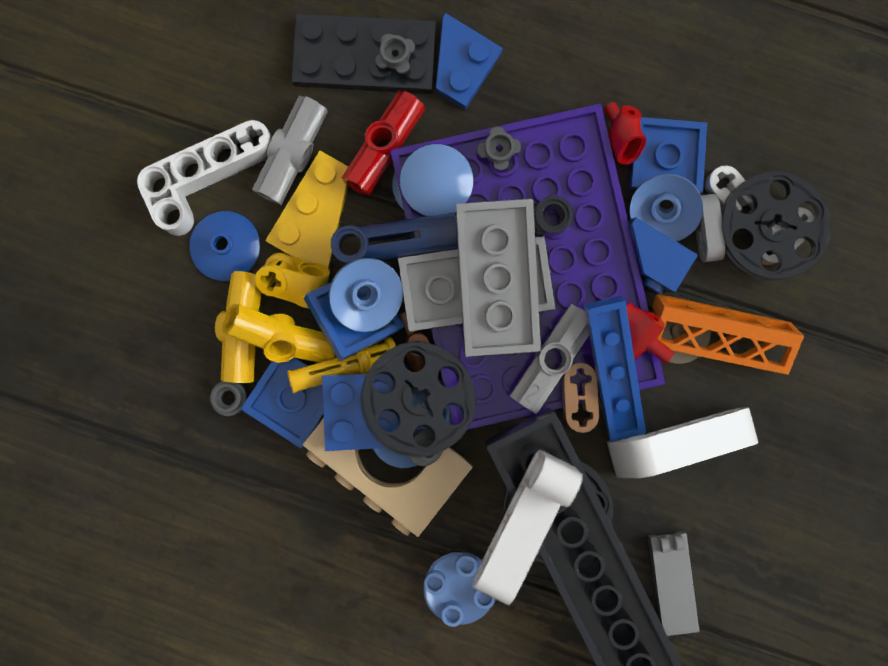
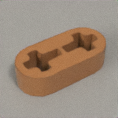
M576 362L572 363L571 368L562 375L561 379L563 417L568 427L576 432L585 433L595 428L599 419L597 376L591 366ZM579 368H581L582 374L588 375V382L582 383V395H578L577 385L570 383V376H575ZM578 400H582L583 410L590 412V418H585L583 425L580 426L577 420L572 419V413L578 412Z

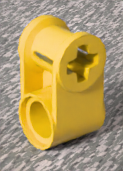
M275 253L257 271L255 283L257 288L267 296L277 297L293 302L301 307L309 308L304 300L305 295L327 285L330 270L320 263L308 262L285 253Z

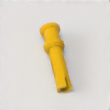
M389 337L384 340V343L370 346L341 362L334 358L292 371L288 370L287 376L291 390L294 394L301 390L322 385L323 375L367 374L374 362L386 351L396 347L393 339Z

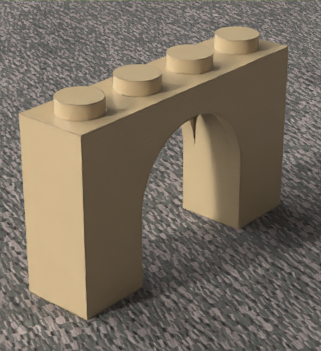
M324 418L303 443V446L309 450L306 455L310 460L322 468L326 464L337 472L335 479L349 490L356 487L366 495L363 501L378 513L382 509L394 518L391 523L407 536L412 532L419 537L473 467L468 460L449 447L442 452V455L436 462L424 466L412 479L402 483H386L368 473L361 462L359 449L325 451Z

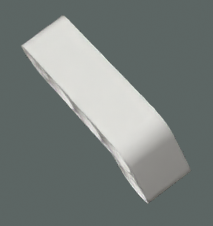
M255 120L246 121L142 169L138 175L137 184L155 224L172 235L181 236L188 233L193 227L194 216L185 196L267 160V149L272 135L265 125ZM259 136L260 144L253 146V138ZM237 144H241L240 146L244 150L243 153L236 146ZM222 150H231V156L228 160L221 163L217 162V156ZM191 164H198L196 174L192 177H185L187 167ZM165 178L163 189L159 192H154V183L158 179ZM179 209L180 216L178 221L168 225L167 217L169 213Z
M749 407L723 411L614 442L607 441L617 478L650 477L758 443Z
M537 451L476 572L472 585L474 589L507 605L512 603L560 506L568 507L580 488L582 474L576 467L544 451Z

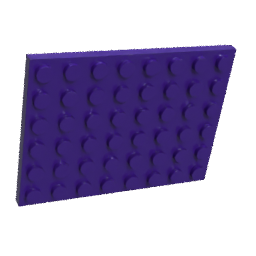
M601 103L499 126L506 133L510 134L513 139H517L521 143L520 152L510 158L507 169L502 171L496 170L494 163L487 158H481L477 152L479 144L486 142L492 128L390 150L406 219L425 216L410 207L402 194L400 186L402 167L414 151L432 144L452 147L460 152L468 161L473 174V188L466 203L533 199V203H536L549 196H560L571 205L573 217L570 225L557 236L545 237L555 310L539 312L541 346L545 343L570 304L585 311L584 304L621 295L625 299L626 304L630 302L636 307L649 312ZM496 146V151L501 152L503 150L502 146ZM547 208L543 211V219L547 224L551 226L559 225L560 215L556 210ZM463 324L431 328L434 345L453 354L464 365L472 380L475 391V410L468 429L535 414L509 396L535 358L536 352L466 357ZM589 335L574 357L573 363L588 364L596 372ZM554 348L550 349L544 357V362L549 369L554 370L558 368L562 362L561 353ZM646 350L635 360L639 390L665 384L660 360ZM448 368L441 369L444 387H454L457 382L455 373ZM579 368L575 376H570V383L576 384L578 395H582V383L588 382V375L582 374L581 368ZM562 377L539 412L547 408L552 410L563 408ZM598 387V399H601ZM448 405L452 424H459L462 420L460 409L455 405Z

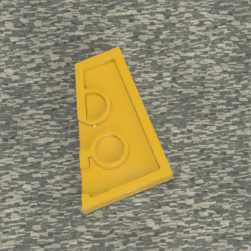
M319 151L265 241L289 256L308 262L320 263L330 270L333 253L331 250V238L334 232L338 230L348 190V185L344 183L341 177L348 166Z

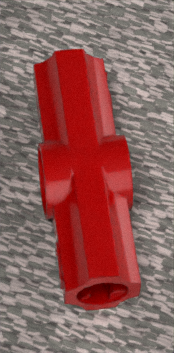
M398 91L380 120L372 123L367 128L364 144L341 177L344 183L356 192L368 196L371 194L388 166L393 164L390 150L402 148L403 143L424 113V104L414 95L407 91ZM383 140H391V142L384 147L377 146Z

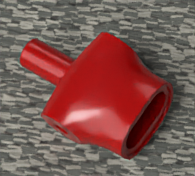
M611 102L605 106L604 111L611 123L608 136L612 153L620 164L628 165L641 155L646 145L647 139L641 130L642 115L633 106L625 105L620 110L617 103Z
M628 302L626 308L634 359L636 360L648 350L663 363L667 364L675 352L657 339L665 327L664 322L654 313L644 311Z

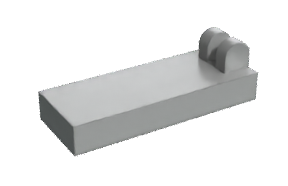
M678 531L673 534L648 535L657 613L667 636L700 632L687 533Z

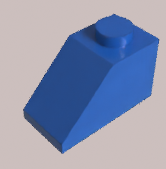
M637 217L629 219L628 223L641 278L645 279L642 283L643 286L657 294H662L663 291L676 292L698 254Z

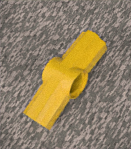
M234 271V273H231L226 310L219 313L215 322L216 337L222 342L221 381L254 382L255 345L222 332V325L227 311L234 303L244 305L259 312L262 292L256 286V274L244 271Z
M234 303L227 311L222 325V332L224 334L264 349L266 358L273 362H287L295 357L320 363L335 357V353L323 332L296 326L293 318L286 314L268 316L244 305Z

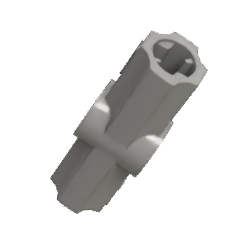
M307 96L298 97L283 129L279 128L271 138L267 149L268 159L252 189L254 193L270 202L282 205L297 173H301L310 160L313 151L312 143L328 112L325 107Z
M573 304L569 305L545 343L541 346V351L536 352L535 358L509 396L535 414L539 412L562 375L571 368L574 357L589 336L584 310ZM552 348L558 350L562 356L561 365L554 370L549 369L544 362L545 354Z

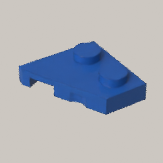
M445 13L442 22L436 93L466 110L502 54L503 48Z

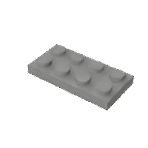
M533 199L455 204L465 356L541 351Z
M536 237L539 312L555 310L545 237ZM458 249L398 258L409 332L463 324Z

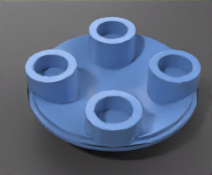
M432 144L417 149L407 158L401 170L400 186L402 194L410 207L425 217L455 213V204L466 203L471 195L473 174L466 158L456 149L442 144Z
M466 552L446 554L431 565L425 576L424 597L428 607L446 625L451 627L479 620L495 602V598L472 587L476 572L482 562V559Z

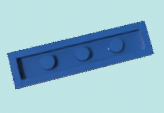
M620 295L584 304L607 436L611 442L646 434L626 301Z

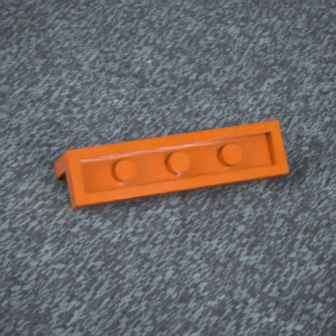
M657 293L652 305L665 326L667 321L682 324L686 333L673 340L662 338L663 329L657 338L672 351L789 375L804 335L791 322ZM707 330L716 331L721 339L708 347L699 346L694 337ZM744 337L751 339L755 346L742 354L733 353L729 345ZM776 345L787 346L781 362L767 360L764 352Z

